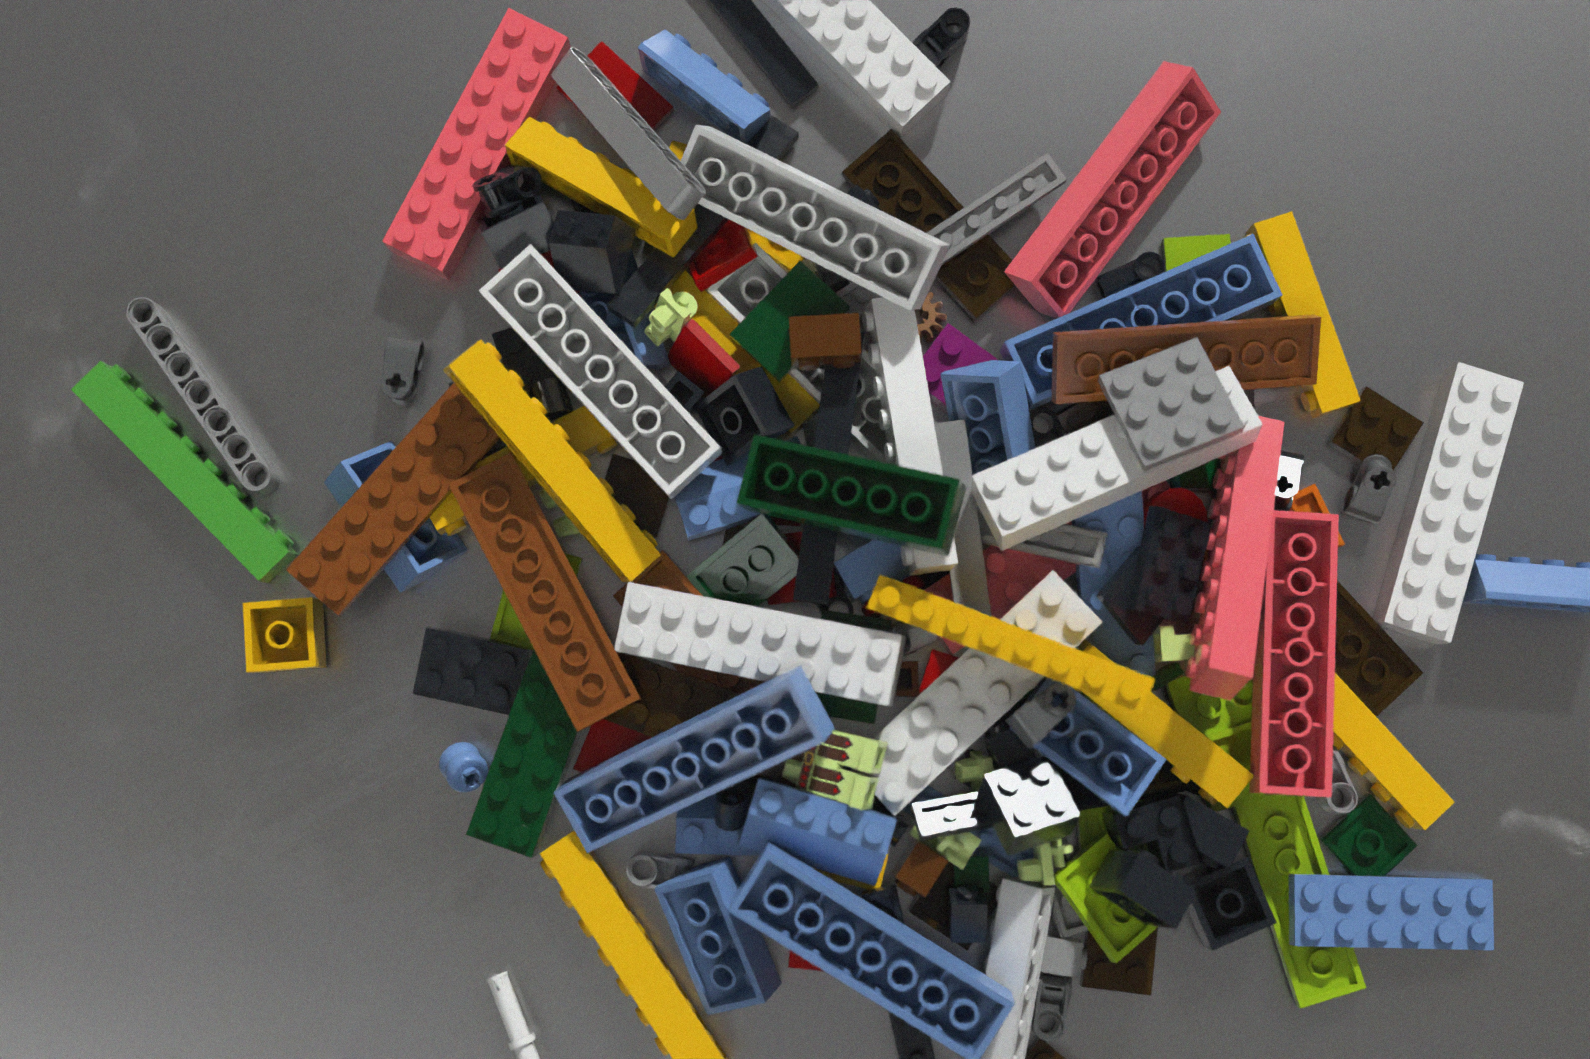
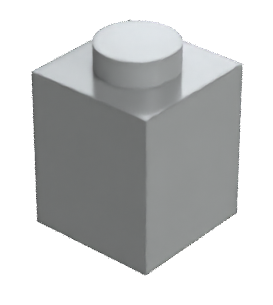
M1047 933L1041 972L1078 978L1079 970H1084L1087 963V949L1083 948V942L1078 938L1067 937L1061 939L1058 935Z

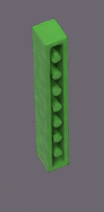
M100 361L71 390L258 581L270 583L298 555L291 548L294 542L283 531L279 529L275 532L267 524L271 519L258 506L251 508L244 500L247 494L234 482L228 484L221 477L224 471L212 459L208 458L205 461L197 453L201 449L199 445L186 434L182 437L174 429L177 423L164 411L158 413L151 406L154 400L140 387L135 390L128 383L131 376L118 364L112 367Z

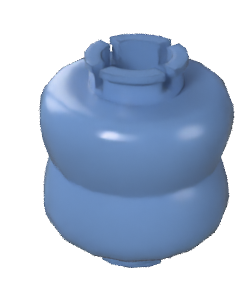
M454 743L443 751L439 759L441 774L446 778L449 786L457 792L466 793L479 788L488 775V765L485 759L480 756L478 749L471 743Z

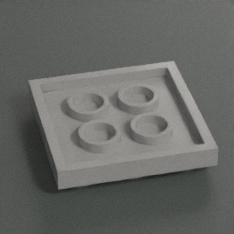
M1197 337L1099 375L1098 382L1143 472L1243 433L1244 425Z

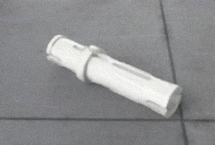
M508 971L486 979L511 1041L508 1043L509 1049L514 1050L517 1059H540L534 1044L536 1036L534 1032L530 1033L509 979Z

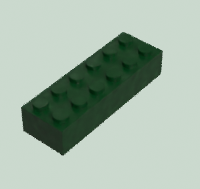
M754 435L736 503L747 511L949 556L966 486L958 478Z
M534 648L466 832L468 836L530 858L538 854L557 801L553 792L564 782L582 730L577 732Z

